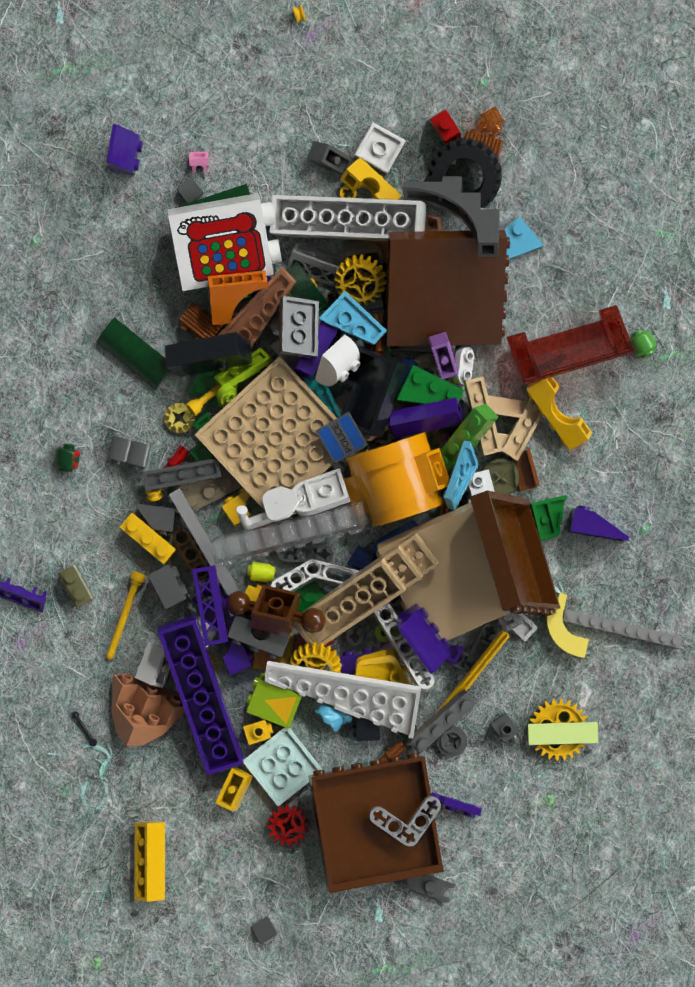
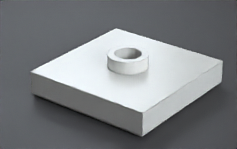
M373 122L354 157H361L372 167L388 174L406 140Z

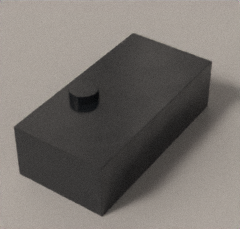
M233 332L165 345L166 368L184 377L215 370L223 372L231 367L252 364L251 342L239 333Z

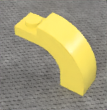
M558 593L557 597L561 609L555 610L553 615L546 616L548 633L561 650L568 654L585 658L589 639L574 636L567 631L563 624V611L567 594Z

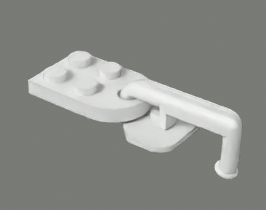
M339 468L302 481L294 486L292 490L280 486L267 491L262 498L266 512L248 518V510L245 506H238L236 512L243 527L246 530H251L271 522L289 518L296 513L301 516H311L351 501Z

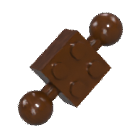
M262 585L256 602L251 601L249 596L242 591L231 593L226 600L228 611L235 616H242L248 611L252 612L251 628L287 637L291 633L294 622L301 623L302 627L310 633L321 631L326 623L324 613L317 608L307 609L304 613L299 612L300 593Z

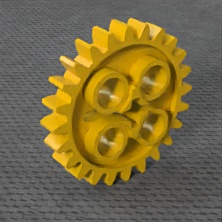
M560 698L559 703L552 699L551 705L544 701V708L538 705L540 712L533 711L536 717L535 719L529 718V720L533 724H541L544 720H549L551 723H570L572 721L580 723L584 722L588 716L580 715L583 709L576 710L578 704L575 703L571 707L570 700L563 704V699ZM563 711H566L569 716L565 722H561L558 718L559 714ZM583 743L559 744L557 747L552 748L550 744L537 745L535 750L542 749L540 754L542 756L547 752L549 760L555 755L556 761L559 760V756H562L563 760L566 761V755L574 758L573 752L575 751L580 754L579 746L585 748V745Z

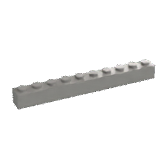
M178 488L169 493L168 498L170 502L175 504L176 507L174 508L182 516L180 519L183 524L186 523L188 533L193 535L194 543L199 545L201 555L206 557L205 562L210 566L216 565L219 585L223 586L225 596L227 597L235 591H240L182 490Z
M564 609L563 621L679 649L681 647L683 638L681 636Z

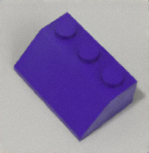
M416 603L397 615L398 630L429 673L432 674L450 655V644L445 637L441 638L438 634L440 631L437 625L428 620L427 617L429 615L423 607L420 608Z

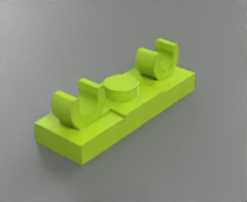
M260 348L252 353V364L228 368L227 371L216 375L214 380L220 387L230 383L237 389L239 382L246 380L255 373L261 374L260 369L263 367L267 368L272 363V358Z

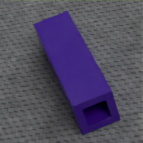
M320 321L318 325V357L315 359L301 357L294 371L311 380L320 364L322 355L328 350L338 329Z
M457 397L395 410L390 414L388 428L389 431H393L395 438L460 425L463 422L462 408Z

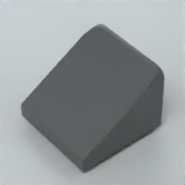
M192 177L177 188V191L187 203L196 201L204 194Z
M268 916L251 926L261 944L278 934Z

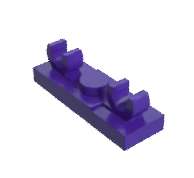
M9 577L6 582L0 581V598L43 613L47 591H44L39 596L36 594V587L33 588L31 593L21 586L10 584L11 578Z

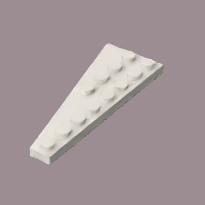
M272 661L267 662L265 682L283 689L294 690L303 697L307 695L317 699V702L321 704L325 702L334 706V709L357 718L368 719L377 726L381 724L391 728V731L395 733L398 731L409 735L408 738L413 739L421 692L420 686Z

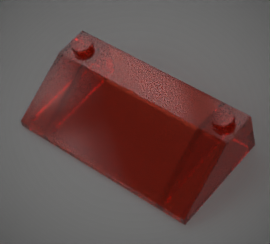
M617 305L599 310V321L532 341H528L525 332L506 337L513 365L523 385L635 353Z

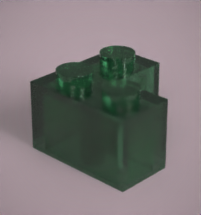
M298 262L286 270L297 281L290 292L292 294L289 297L319 301V313L330 305Z

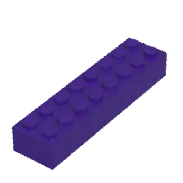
M196 615L158 626L157 632L206 774L210 775L244 764V756Z

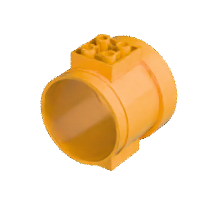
M425 432L346 458L351 477L344 479L351 501L350 507L355 516L368 512L372 521V527L407 518L444 504L440 495V489L448 486L450 478L440 448L430 449Z

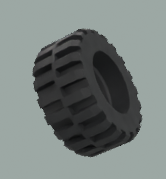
M457 138L455 141H449L433 157L429 166L428 181L442 182L443 176H447L449 166L457 159L468 158L474 160L482 169L483 181L480 187L471 193H481V208H485L496 197L502 181V167L499 164L497 154L495 155L492 152L493 149L490 146L487 147L484 145V142L480 140L475 141L473 140L474 138Z

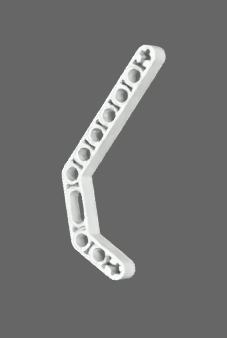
M309 560L274 580L271 587L276 588L279 585L284 590L296 592L313 581L338 587L343 582L328 578L326 576L328 571L345 573L351 577L359 571L318 560ZM310 566H316L318 572L311 574L307 569ZM298 575L302 580L300 583L295 584L291 581V578ZM388 602L373 612V615L415 685L420 686L422 692H428L434 685V677L426 669L402 634L397 637L390 634L391 629H398V619ZM382 612H388L391 615V618L389 620H383L380 617V614ZM404 644L408 645L411 651L403 653L400 647ZM417 661L421 667L418 670H414L410 667V663ZM423 670L425 671V672H423V674H422V676L424 677V679H425V680H428V679L430 680L429 683H428V686H426V684H423V685L421 684V683H422V677H421L419 674H420Z

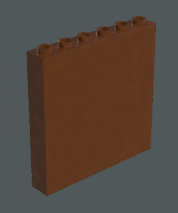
M499 230L498 257H478V246L471 231L388 232L385 329L387 330L385 333L386 345L430 346L428 338L446 332L450 345L501 344V339L505 336V326L502 325L503 319H506V309L503 308L504 302H507V291L504 288L505 284H508V273H505L506 267L509 266V255L506 254L507 249H510V237H507L505 230Z

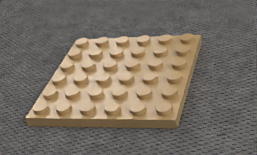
M279 356L205 424L195 436L265 511L262 498L267 491L280 486L292 490L298 483L324 474L334 464L315 430L335 420L337 417Z

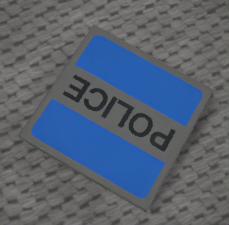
M350 412L315 430L334 464L368 446Z

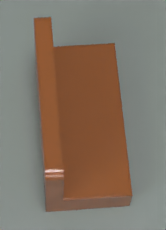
M530 449L524 450L518 461L511 458V461L519 469L520 482L518 487L520 491L540 486Z

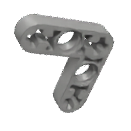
M427 796L407 824L380 806H374L370 809L369 819L404 845L414 846L439 812L441 803L436 797ZM435 800V809L430 808L428 811L431 814L430 817L421 812L422 809L427 811L429 808L427 805L428 801L433 802ZM381 810V815L387 819L384 826L381 825L384 823L381 819L377 818L374 820L375 816L373 813L375 811L379 812ZM418 816L425 817L426 822L423 826L416 825L415 820ZM391 821H397L399 824V828L394 832L388 828ZM403 826L406 827L403 830L404 832H406L407 834H411V832L413 833V841L408 840V842H406L407 838L404 835L400 834L403 829Z

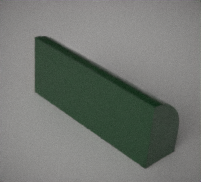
M115 317L106 326L97 340L101 347L155 390L171 373V370L166 368V358Z

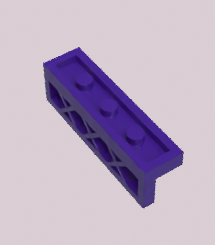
M216 565L192 569L205 646L229 642ZM208 571L209 580L205 585L198 581L197 572ZM209 582H210V585H211V589H209V588L207 587V585L209 584ZM205 588L212 593L213 598L209 604L201 600V594ZM202 603L207 606L204 611ZM208 608L212 609L216 614V618L212 623L204 617V613ZM216 620H217L218 628L213 625V624L216 622ZM211 627L219 631V640H208L207 633Z

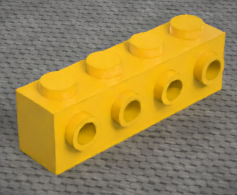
M135 822L134 900L136 901L165 900V822Z

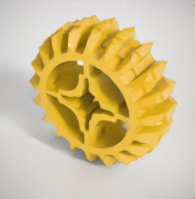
M363 254L360 255L359 259H357L356 255L352 256V260L347 257L345 263H340V268L336 270L337 275L334 278L337 282L335 287L340 289L338 294L341 295L346 291L359 305H361V301L368 305V300L374 303L376 297H381V292L385 290L383 285L387 282L384 279L386 273L381 272L383 269L382 265L376 266L377 260L371 262L370 256L366 260ZM354 269V276H351L349 279H346V273L349 270ZM375 281V287L367 292V285Z
M316 641L313 642V645L309 642L305 646L300 645L298 650L295 649L290 659V665L302 667L301 662L304 661L307 668L325 671V665L328 664L330 671L341 673L342 667L340 656H336V650L330 651L331 647H324L323 642L320 645H317Z

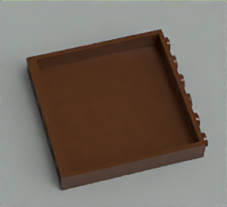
M488 490L470 496L502 610L510 611L511 614L524 613V615H544V617L555 614V610L561 609L529 499Z
M419 753L407 754L408 758L400 759V756L388 758L389 761L381 762V759L370 761V765L365 766L362 763L351 764V768L348 769L339 766L332 768L331 772L325 773L324 770L313 771V775L308 776L326 888L329 893L444 872L435 818L414 846L404 845L369 819L370 809L374 806H380L405 824L408 823L422 801L427 796H431L425 756H419ZM428 801L427 805L429 808L427 811L422 809L421 812L430 817L431 814L428 811L430 808H433V803ZM381 810L379 812L375 811L373 813L375 816L374 820L377 818L381 819L384 822L381 825L384 826L387 819L381 815ZM418 816L415 820L417 826H423L426 822L424 816ZM391 821L388 828L394 832L399 828V824L397 821ZM403 826V829L400 834L404 835L407 838L406 842H408V840L413 841V833L411 832V834H407L406 832H404L403 830L406 827Z

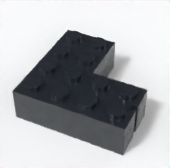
M334 337L331 347L341 338ZM356 344L360 353V366L355 372L352 370L348 371L349 376L344 381V383L353 387L343 415L350 412L361 432L371 436L383 437L408 364Z

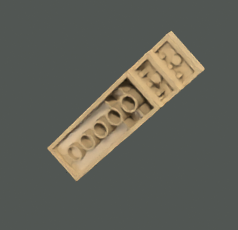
M416 532L307 608H317L324 613L326 623L321 631L317 633L307 632L301 623L294 622V627L304 640L313 645L314 641H316L317 645H320L322 642L325 645L405 592L406 588L422 579L423 575L437 567L439 561Z

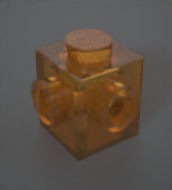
M496 106L483 112L478 117V126L482 132L485 131L487 136L491 133L495 135L503 130L502 127H504L505 121Z

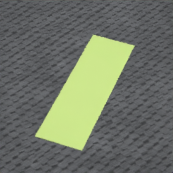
M598 722L528 724L529 745L598 743Z

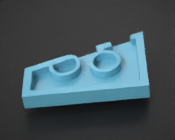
M518 217L504 229L507 237H510V249H507L506 254L509 255V259L544 247L521 217Z
M346 291L319 318L320 321L371 345H374L387 332Z
M463 441L448 487L444 493V500L448 509H456L479 465L472 444L469 441Z

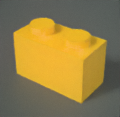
M237 767L231 768L215 803L230 811H237L252 781L253 775Z

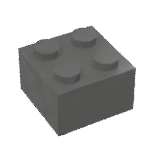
M168 564L148 575L165 610L188 600L187 595L190 593L186 585L180 583L178 578L181 575L175 566L172 567V565Z

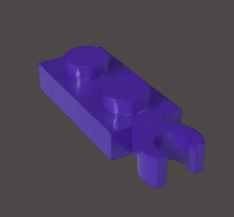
M431 792V796L436 797L441 804L446 805L445 809L456 812L459 809L464 811V815L475 818V815L480 816L482 808Z

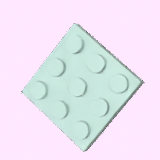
M286 727L244 759L245 766L277 806H280L309 782L308 776L313 775V771L323 770L294 732Z

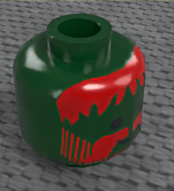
M64 443L63 447L56 449L54 465L58 467L57 470L73 472L74 469L78 468L80 451L75 449V445Z

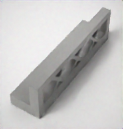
M296 242L286 270L335 287L337 282L332 280L329 274H336V270L340 268V263H345V261L340 257ZM294 259L302 262L303 267L293 266ZM317 267L322 273L315 274L310 268ZM349 270L345 278L349 279L351 276H354L355 270Z

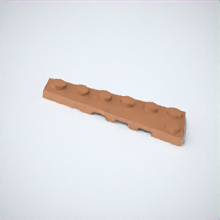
M281 268L268 282V288L261 289L232 319V323L228 324L218 335L237 332L251 342L252 348L280 307V298L287 296L297 281L284 268Z

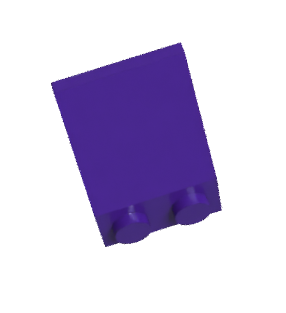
M117 124L112 126L106 162L112 172L134 176L135 171L139 170L140 160L137 157L138 152H142L143 141H140L141 138L138 134Z
M578 505L571 510L569 533L623 542L629 541V536L596 512L589 511L590 507Z

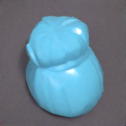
M319 704L314 710L315 713L322 717L324 723L332 727L334 732H337L342 724L344 725L346 722L352 723V715L334 709V706L330 704Z

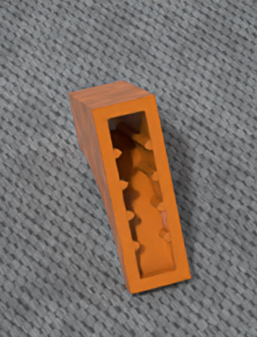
M266 271L208 276L212 325L232 323L233 311L245 296L256 290L268 288Z

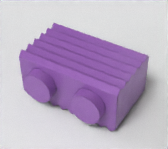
M446 332L430 336L428 341L439 377L446 379L458 375V369Z

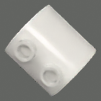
M344 335L322 355L315 378L318 383L325 386H333L338 381L344 382L349 376L348 371L352 370L355 372L359 368L360 353L358 347L348 336Z

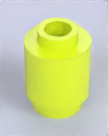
M253 561L252 565H248L247 576H250L252 581L273 582L276 567L271 566V564Z

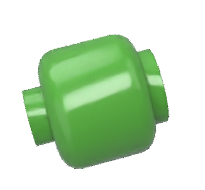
M640 329L632 333L633 338L629 340V345L636 357L641 356L643 359L655 353L654 349H656L657 343L650 331L643 332Z

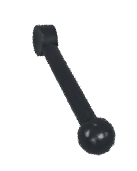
M74 711L72 717L77 720L90 740L89 744L96 746L97 740L92 738L79 718V713Z

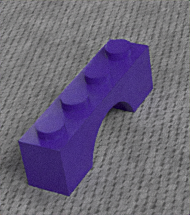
M221 595L226 627L230 631L235 615L231 616L226 607L228 597L224 598ZM202 603L204 611L207 606ZM210 608L204 613L209 622H213L216 618L215 612ZM231 642L229 651L223 657L230 675L252 666L251 662L254 659L250 650L246 652L244 647L246 643L242 642L240 646Z

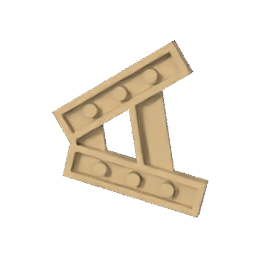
M483 376L463 381L470 411L474 407L487 404L497 415L517 418L509 434L497 433L494 422L479 441L482 456L502 452L513 460L518 461L543 416L536 402L530 398L527 401L489 396Z

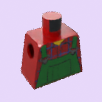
M446 109L426 121L442 147L449 141L461 138L460 130Z

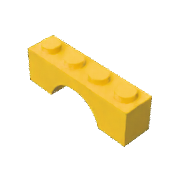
M548 371L529 383L526 389L527 394L531 400L536 402L540 413L546 416L550 427L559 434L562 444L567 446L569 450H572L588 441L592 431L582 417H568L559 411L555 404V394L560 386Z

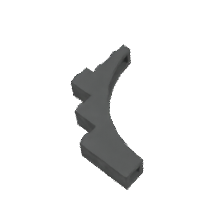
M443 176L442 182H403L404 200L422 201L425 204L439 207L455 215L467 225L474 235L478 246V257H498L499 209H481V193H462V176Z

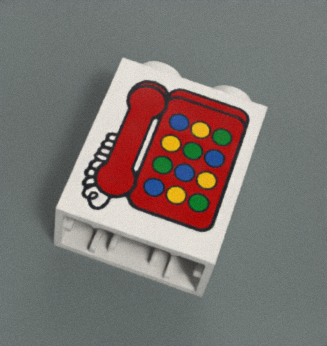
M259 193L168 209L182 291L208 287V276L266 271V276L274 275L272 264L282 262L278 239L268 241L265 226L275 225L272 203H261Z

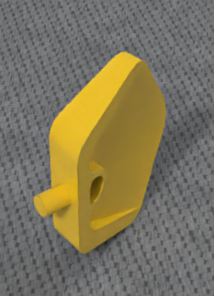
M394 649L367 654L356 660L355 676L411 685L407 674L408 671L402 665Z

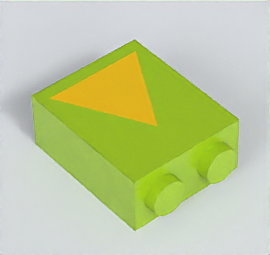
M262 672L259 678L255 677L252 688L255 690L253 695L249 694L245 704L248 705V709L246 712L290 729L302 696L294 690L283 689L265 682V673Z

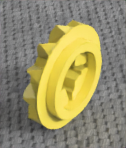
M174 403L167 408L164 414V422L167 428L174 433L187 432L195 421V416L189 412L184 403ZM185 411L184 416L182 418L186 423L184 424L183 422L178 421L177 423L173 424L176 420V417L173 414V412L180 415Z

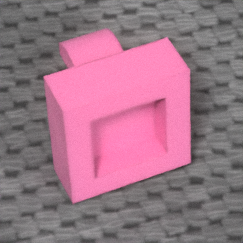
M209 151L190 152L189 166H192L193 173H196L197 166H202L203 172L206 173L207 165H209Z

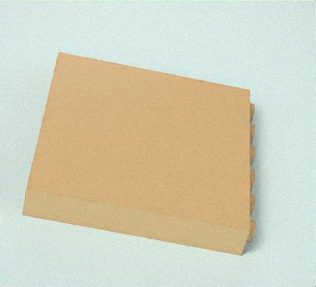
M471 502L378 543L376 555L379 558L417 532L439 561L437 567L423 575L422 579L406 588L405 592L400 594L402 598L400 602L404 611L416 603L420 608L423 607L429 615L427 617L428 620L437 625L440 631L438 634L441 638L445 637L447 640H450L510 613V611L502 610Z

